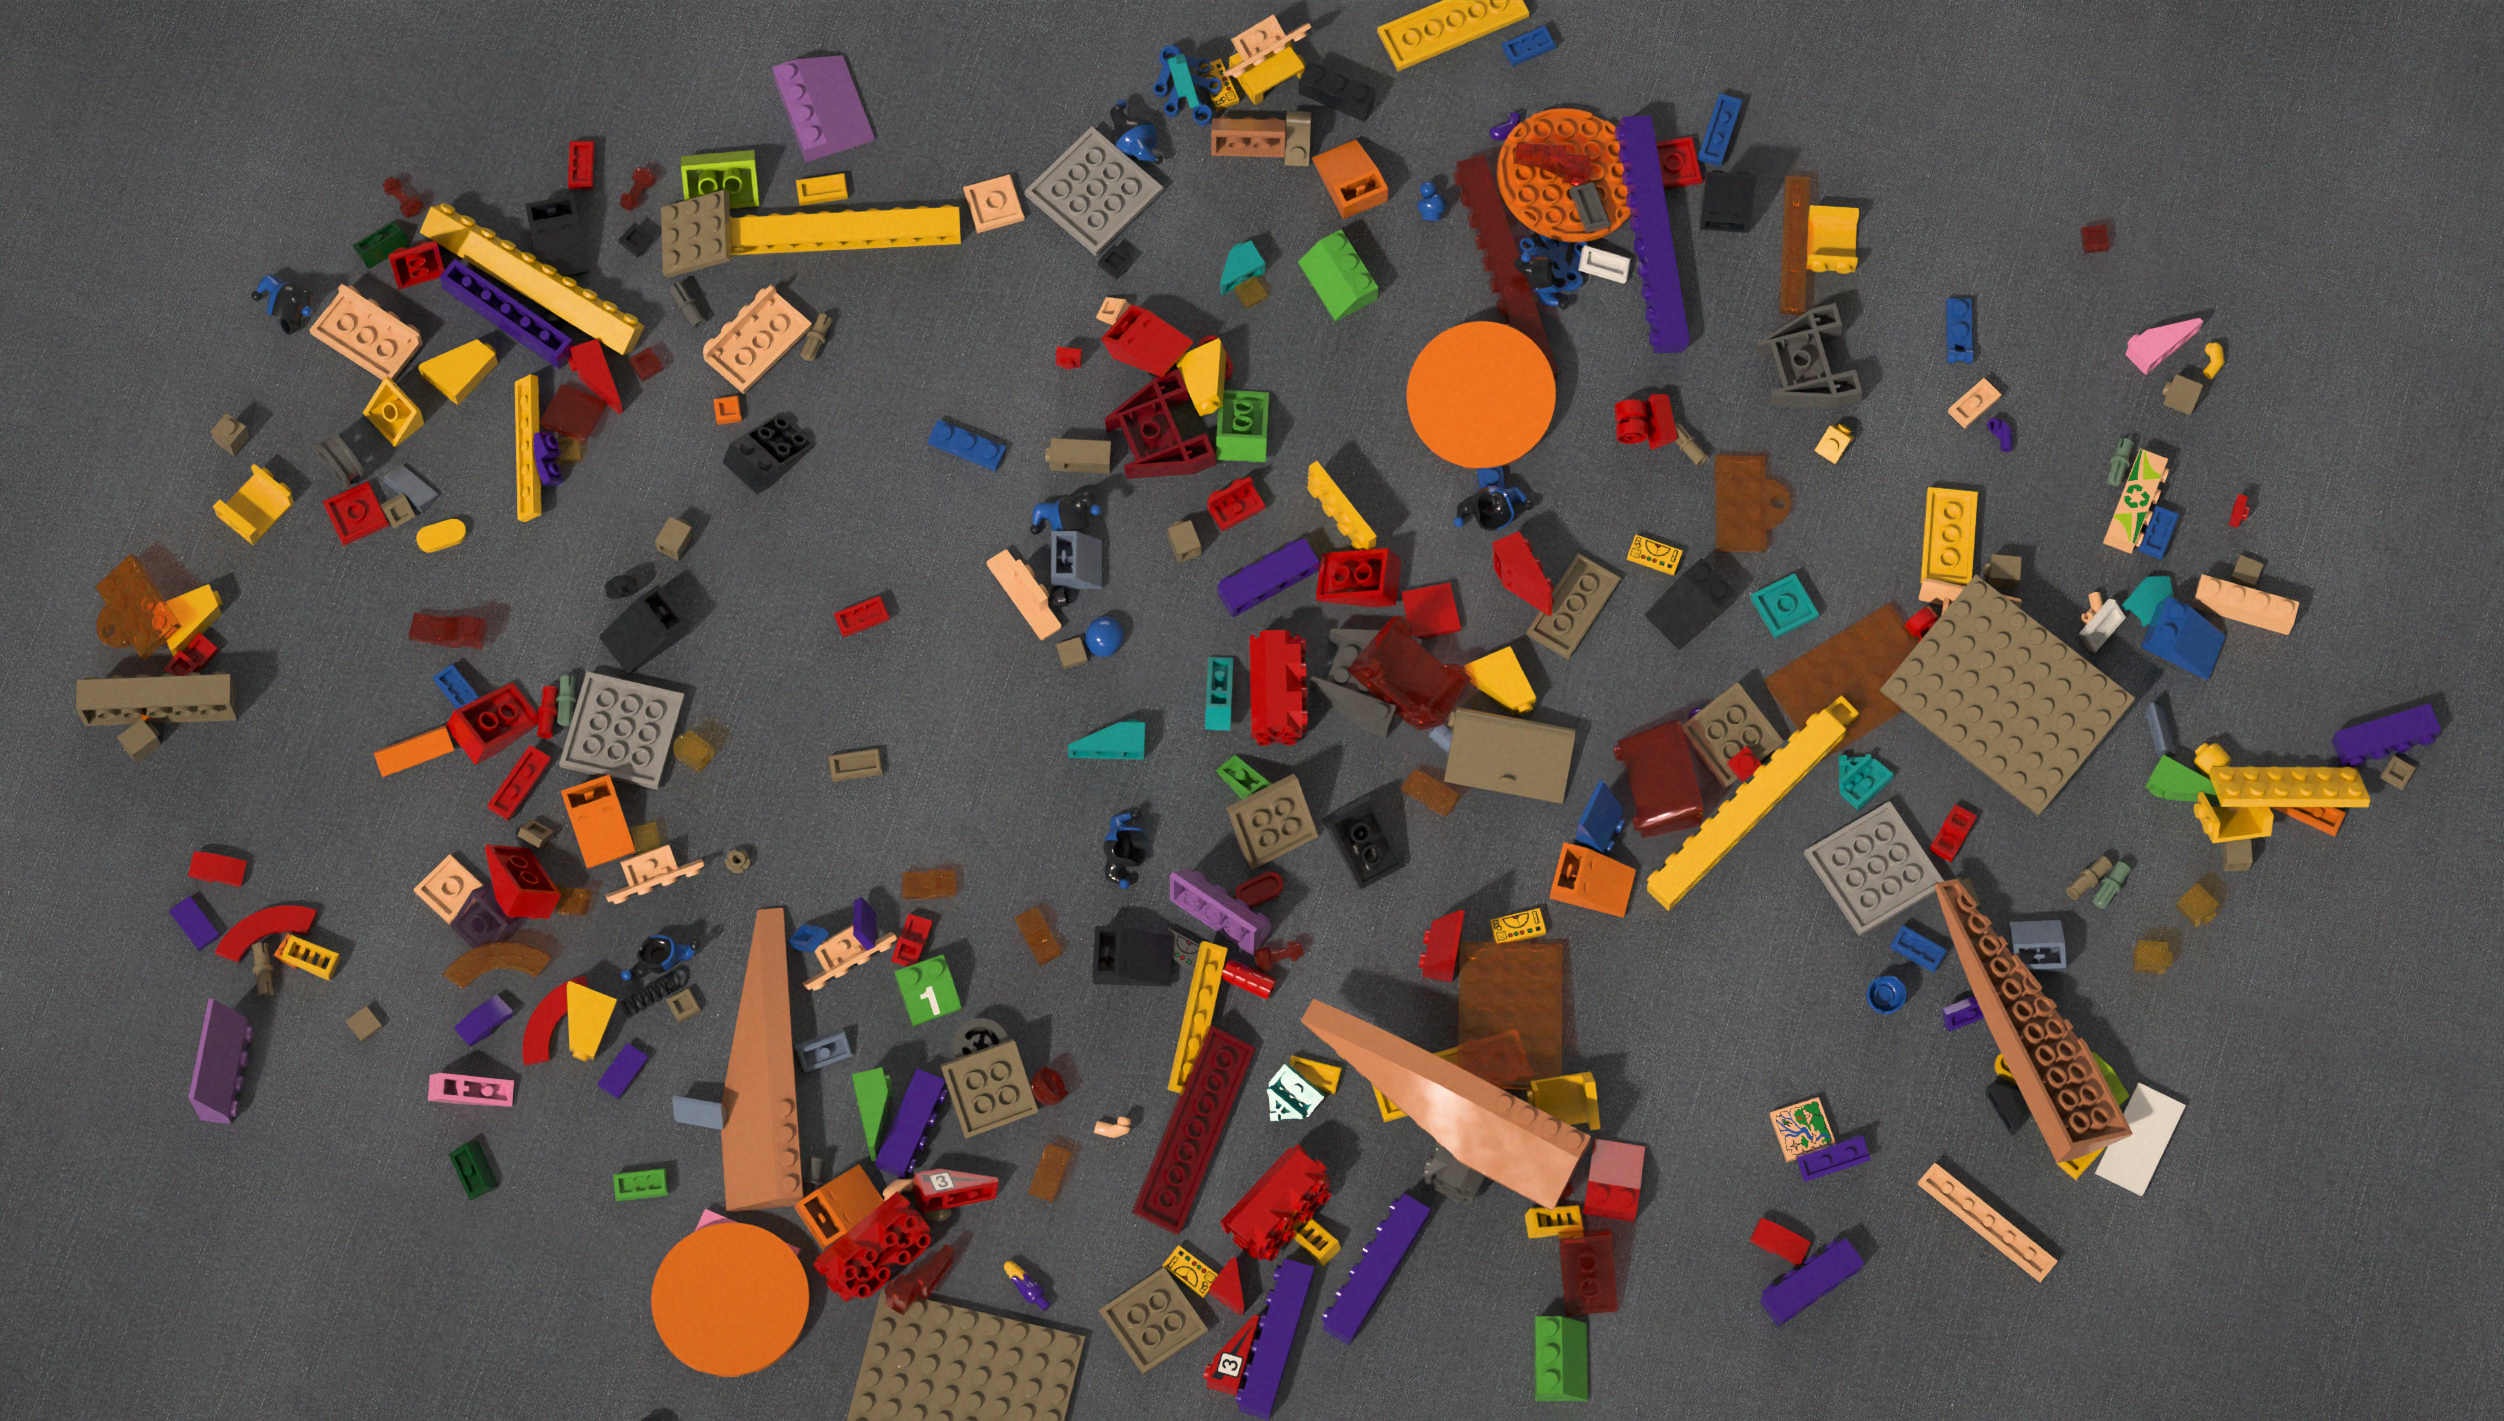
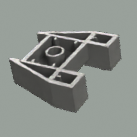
M1836 303L1810 309L1756 343V357L1771 354L1781 386L1779 389L1770 391V405L1838 409L1861 403L1863 391L1856 369L1832 375L1822 345L1824 340L1841 336L1842 322Z
M1331 628L1329 643L1340 646L1327 680L1312 676L1310 690L1362 730L1387 739L1395 719L1396 706L1375 698L1389 664L1413 672L1422 650L1423 640L1400 631Z

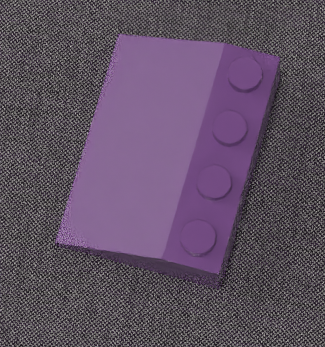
M843 55L795 59L772 67L775 84L805 163L875 140Z
M1187 868L1171 873L1170 901L1252 956L1256 954L1271 933L1270 920L1266 916L1250 911L1249 906L1240 899L1234 900L1228 896V892L1219 885L1213 886L1207 882V878L1199 871L1192 872Z
M208 999L189 1100L200 1120L231 1124L233 1116L238 1114L239 1101H236L238 1091L241 1092L243 1088L244 1077L241 1076L242 1068L246 1067L248 1063L249 1053L246 1051L247 1042L252 1041L253 1027H251L246 1017L214 999Z

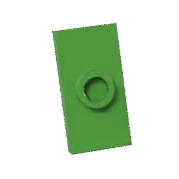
M665 1168L613 1174L616 1202L668 1196Z

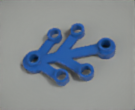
M1175 45L1164 47L1159 54V61L1163 67L1158 81L1153 86V91L1159 98H1163L1169 93L1167 82L1171 70L1168 57L1183 54L1181 49ZM1185 56L1188 67L1197 68L1200 74L1206 75L1211 71L1212 66L1208 59ZM1206 63L1208 66L1206 69H1200L1201 64ZM1190 74L1194 86L1209 89L1211 94H1219L1222 91V84L1218 78L1209 79ZM1175 83L1169 100L1164 105L1166 115L1171 118L1176 117L1180 111L1178 107L1180 98ZM1213 83L1219 84L1216 89L1210 88ZM1159 87H1165L1163 92H1157ZM1197 95L1199 106L1193 107L1192 116L1197 125L1207 126L1212 122L1213 113L1207 105H1202ZM1169 107H1176L1173 112H1168ZM1202 115H1208L1206 120H1200Z
M1539 234L1547 248L1545 249L1534 245L1533 240L1530 238H1523L1520 241L1519 251L1522 254L1523 252H1529L1536 257L1544 256L1556 264L1558 269H1554L1556 276L1564 278L1568 283L1564 289L1565 291L1572 292L1581 286L1583 278L1578 271L1581 252L1577 248H1583L1585 245L1588 246L1586 242L1575 243L1573 248L1574 257L1569 267L1565 260V255L1570 242L1560 241L1559 246H1557L1554 239ZM1523 244H1528L1531 248L1526 249L1523 247ZM1567 276H1570V277L1574 278L1575 280H1573V281L1568 280V279H1567Z

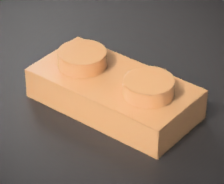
M1983 378L1949 408L1948 413L1966 429L2001 398V394Z

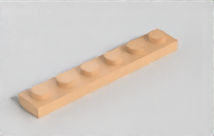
M1936 1163L1931 1166L1918 1182L1920 1187L2040 1283L2057 1264L2058 1261Z

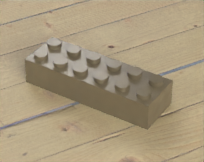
M213 672L212 675L188 673L186 676L162 674L161 677L137 675L135 678L111 676L110 679L85 677L84 680H77L76 710L84 726L135 724L142 717V708L144 715L155 718L144 721L146 724L237 720L238 691L231 675L225 672Z

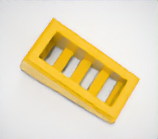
M291 935L281 959L331 981L339 964L340 955ZM299 945L301 948L297 957H292L296 946ZM308 949L310 950V953L307 957L306 962L302 961V958L306 950ZM316 954H319L320 957L316 966L312 965ZM327 958L330 961L325 970L322 969V966Z
M1579 1205L1556 1206L1553 1211L1545 1207L1530 1208L1525 1214L1529 1238L1582 1232L1584 1230ZM1571 1213L1573 1225L1568 1224L1567 1214ZM1557 1215H1560L1562 1226L1558 1225ZM1548 1216H1549V1218H1550V1224H1551V1226H1549V1227H1548V1225H1547V1219H1546V1217H1548Z
M1313 1218L1294 1237L1322 1266L1326 1265L1341 1250L1338 1240ZM1297 1222L1294 1229H1297L1303 1222ZM1314 1229L1315 1231L1305 1239L1304 1236ZM1321 1236L1322 1239L1315 1246H1313L1312 1243L1315 1242Z

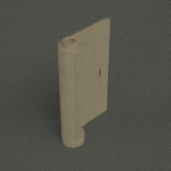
M1455 707L1454 711L1449 712L1447 726H1451L1452 737L1443 782L1563 804L1575 740V729Z

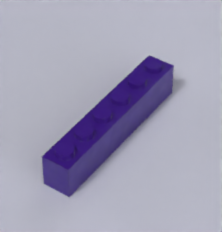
M454 259L440 276L443 290L556 368L560 369L567 361V358L571 356L570 347H573L571 338L458 260Z
M1405 1193L1400 1200L1395 1198L1389 1208L1391 1215L1388 1220L1380 1222L1375 1231L1378 1234L1375 1241L1367 1243L1362 1252V1255L1365 1257L1360 1265L1358 1263L1354 1264L1348 1275L1351 1279L1347 1286L1341 1285L1335 1295L1337 1302L1334 1307L1328 1306L1321 1318L1324 1321L1323 1330L1349 1346L1430 1216L1431 1209Z
M1284 1258L1282 1266L1277 1264L1273 1280L1277 1281L1275 1290L1270 1289L1266 1299V1304L1270 1305L1268 1313H1262L1258 1329H1262L1260 1339L1255 1338L1251 1348V1353L1255 1354L1252 1364L1247 1362L1243 1378L1247 1379L1245 1388L1240 1387L1236 1397V1403H1240L1239 1412L1266 1420L1270 1419L1314 1275L1313 1266Z

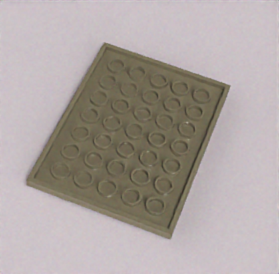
M1976 574L1880 689L1883 695L2037 816L2043 813L2135 701L2131 694Z
M881 1289L847 1421H1065L1085 1343V1336Z

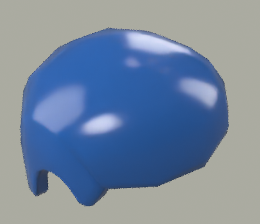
M1107 616L1098 617L1092 621L1085 634V645L1091 653L1098 657L1112 656L1121 647L1124 640V629L1121 624L1112 617Z
M1895 976L1875 978L1868 985L1866 993L1868 1005L1876 1013L1885 1015L1897 1012L1905 1004L1907 997L1905 985Z

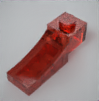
M1517 143L1513 153V164L1541 168L1562 178V183H1570L1573 186L1586 184L1591 174L1590 155L1566 154L1565 145Z
M414 613L408 637L409 640L459 649V646L482 650L488 625L486 619L461 615V617H441Z
M945 1244L936 1256L924 1266L907 1275L900 1273L895 1281L891 1280L884 1291L886 1306L904 1315L917 1296L927 1301L952 1265L954 1249Z

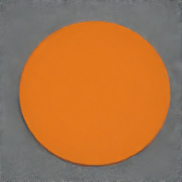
M1557 108L1536 113L1524 122H1520L1509 133L1501 148L1497 162V181L1501 195L1517 219L1531 230L1545 237L1565 242L1592 241L1613 233L1631 216V210L1626 204L1628 192L1627 186L1623 184L1622 180L1624 168L1623 163L1619 161L1620 145L1619 140L1615 138L1616 126L1607 120L1603 121L1593 116V113L1572 108ZM1594 182L1610 226L1606 229L1585 233L1569 191L1571 187Z
M1487 321L1469 322L1442 332L1427 344L1419 354L1408 379L1407 406L1411 422L1418 436L1438 457L1463 468L1479 469L1505 466L1522 458L1543 438L1555 411V380L1545 355L1526 335L1500 323Z
M744 1223L715 1224L699 1229L683 1238L669 1251L658 1268L651 1295V1308L655 1326L660 1338L669 1351L690 1368L699 1372L717 1375L718 1377H739L740 1375L759 1372L780 1360L793 1347L801 1335L810 1302L807 1277L800 1260L793 1250L773 1233Z

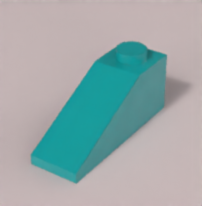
M1208 657L1205 730L1230 731L1233 658Z
M1129 719L1068 744V758L1144 760L1145 723L1136 719Z

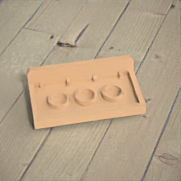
M341 284L338 287V295L311 327L310 333L381 380L389 376L394 381L422 346L420 331L411 324L405 325L395 313L391 311L387 313L380 309V305L373 299L369 298L366 300L360 296V292L350 285L346 287Z
M770 285L767 289H761L756 295L755 300L750 305H745L733 322H727L721 329V333L715 339L711 338L703 348L704 360L739 391L745 394L812 328V323L778 295L776 288Z

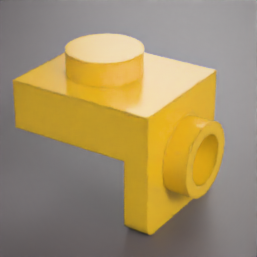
M1839 423L1838 426L1835 424L1830 425L1814 451L1837 464L1849 443L1853 442L1855 437L1850 434L1851 430L1843 424Z

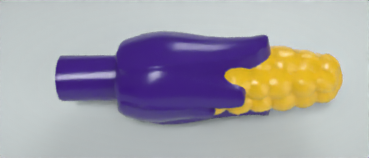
M1013 1261L1005 1262L1004 1270L1025 1300L1030 1304L1036 1303L1043 1311L1047 1310L1051 1304L1043 1296V1288L1024 1272L1020 1266H1017L1016 1263H1013Z

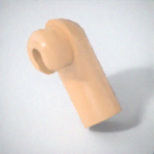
M2100 592L2088 595L2091 608L2086 614L2083 613L2081 616V621L2085 626L2103 606Z
M1120 1116L1117 1120V1125L1097 1121L1094 1133L1111 1138L1128 1134L1131 1129L1129 1128L1131 1120Z
M914 1178L892 1181L883 1191L884 1201L895 1192L900 1194L902 1192H912Z

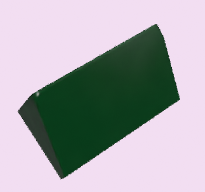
M392 221L355 243L353 248L365 266L371 269L389 258L388 254L393 253L398 248H406L410 243L400 226L395 221Z
M467 1142L449 1154L469 1200L480 1197L499 1187L478 1142Z

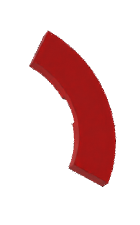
M291 905L276 906L258 911L244 918L231 928L217 946L215 954L240 963L252 945L267 935L273 933H298L308 936L318 912L311 908Z
M586 975L570 980L588 988ZM568 981L551 991L539 1003L531 1015L523 1039L524 1066L550 1061L549 1047L554 1028L559 1020L568 1014Z

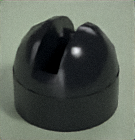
M551 311L546 313L544 320L558 330L564 328V319Z
M280 318L281 328L287 335H291L301 328V320L296 322Z
M1065 586L1054 589L1050 594V602L1057 608L1069 606V598Z

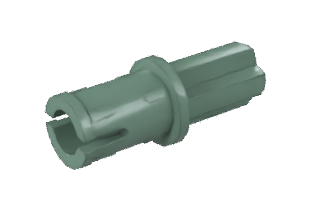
M2122 438L2119 439L2116 453L2110 461L2112 466L2107 482L2115 487L2122 483L2125 470L2130 466L2129 458L2134 446V442L2130 439L2124 438V442Z
M569 675L560 677V692L556 701L559 704L557 722L561 726H570L573 719V708L577 702V699L574 698L576 677L571 676V680H569Z
M2118 861L2108 878L2102 880L2103 885L2092 901L2096 907L2106 908L2114 894L2120 892L2121 884L2131 872V868L2127 864Z

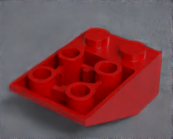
M1133 304L1101 338L1113 359L1163 377L1193 344L1190 338L1149 310Z
M1520 531L1492 542L1493 569L1503 587L1544 614L1551 616L1552 605L1555 604L1552 596L1554 587L1549 577L1545 579L1542 573L1543 566L1539 558L1534 559L1529 540L1527 538L1523 539Z

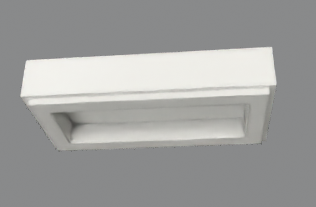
M1585 245L1582 248L1578 271L1624 284L1628 278L1631 259Z
M2108 599L2080 631L2079 636L2088 650L2096 653L2124 621L2126 616L2115 600Z

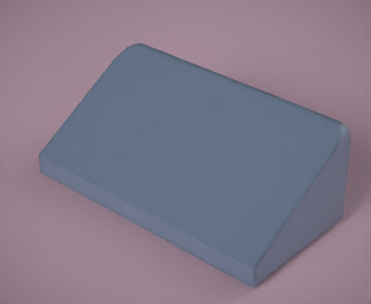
M400 465L383 477L385 484L396 493H403L407 501L421 513L439 496V494L403 465Z
M2150 703L2146 710V717L2157 757L2161 758L2163 754L2167 757L2176 755V750L2165 710L2155 703Z
M844 1029L827 1033L794 1046L804 1073L853 1056Z
M678 1095L673 1096L675 1121L719 1130L724 1129L728 1111L722 1103Z

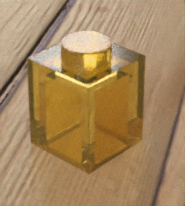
M688 730L685 735L681 734L673 745L675 757L698 774L715 756L713 747L691 730Z
M2196 883L2179 899L2176 908L2198 928L2203 923L2208 925L2217 916L2215 911L2219 903L2203 887Z
M2137 940L2134 946L2133 972L2164 975L2167 967L2172 965V951H2168L2169 942Z

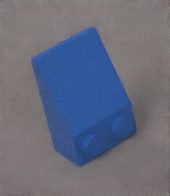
M2168 596L2158 603L2141 648L2208 680L2226 635L2193 608Z
M1599 780L1578 823L1574 845L1589 848L1602 855H1609L1615 843L1612 840L1614 833H1620L1625 823V819L1622 818L1624 809L1607 785Z

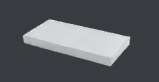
M2138 1083L2123 1114L2133 1134L2130 1137L2108 1145L2095 1174L2143 1196L2186 1105Z

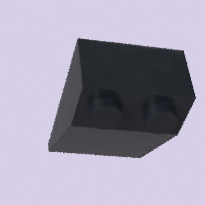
M1701 558L1683 573L1645 613V617L1678 650H1681L1734 604L1736 592Z
M1364 796L1322 818L1334 845L1360 890L1405 867L1372 798Z

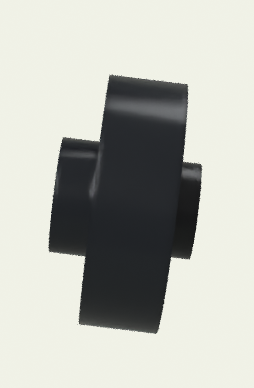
M619 575L607 581L604 585L606 596L611 599L629 597L638 591L637 580L632 576Z

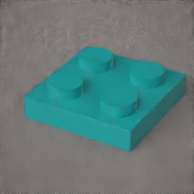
M1795 573L1750 596L1752 603L1774 640L1819 617V613Z

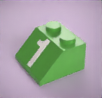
M943 954L895 971L896 983L913 1027L962 1010Z

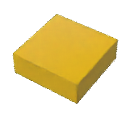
M1842 695L1825 709L1844 728L1859 715V712Z

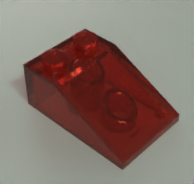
M1610 1228L1559 1232L1558 1243L1565 1316L1618 1312Z

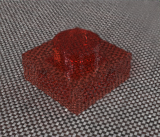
M2106 225L2081 227L2080 234L2084 254L2109 251L2110 245Z
M650 347L629 359L630 365L642 382L663 370V365Z

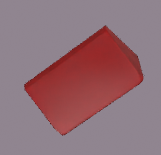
M1652 394L1644 402L1647 408V419L1645 421L1648 423L1649 446L1651 450L1674 442L1677 439V433L1669 396L1667 394Z

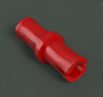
M544 686L542 689L541 707L538 708L537 713L540 716L537 736L550 739L553 737L554 718L558 714L556 699L559 689L554 686Z

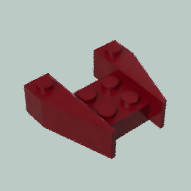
M1179 369L1168 372L1163 377L1158 376L1104 418L1107 433L1118 428L1122 429L1135 460L1123 465L1127 479L1189 475L1217 465L1215 453L1206 433L1182 442L1169 411L1170 408L1189 401L1188 390Z

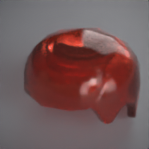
M1045 1066L1033 1075L1031 1090L1034 1097L1040 1103L1056 1105L1068 1095V1091H1065L1063 1079L1056 1071Z

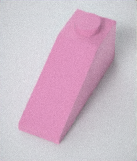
M2197 318L2148 329L2141 335L2137 333L2128 341L2127 344L2129 346L2125 355L2146 375L2197 334L2203 321Z
M437 1073L430 1075L428 1101L512 1107L514 1081Z

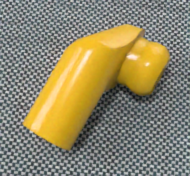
M2210 342L2206 345L2205 352L2210 356L2211 362L2203 370V374L2207 378L2213 379L2224 365L2225 360L2222 346L2219 343Z

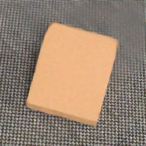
M1106 297L1096 318L1113 325L1131 305L1126 299Z

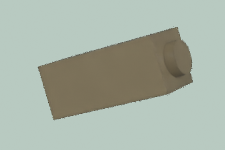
M1051 438V447H1046L1045 462H1050V471L1110 474L1111 441Z

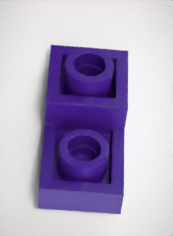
M537 432L534 434V455L540 479L543 485L558 486L564 482L561 468L554 460L562 455L558 448V441L552 433Z
M496 995L464 1017L455 1026L454 1030L469 1046H472L489 1037L493 1028L511 1019L513 1011Z

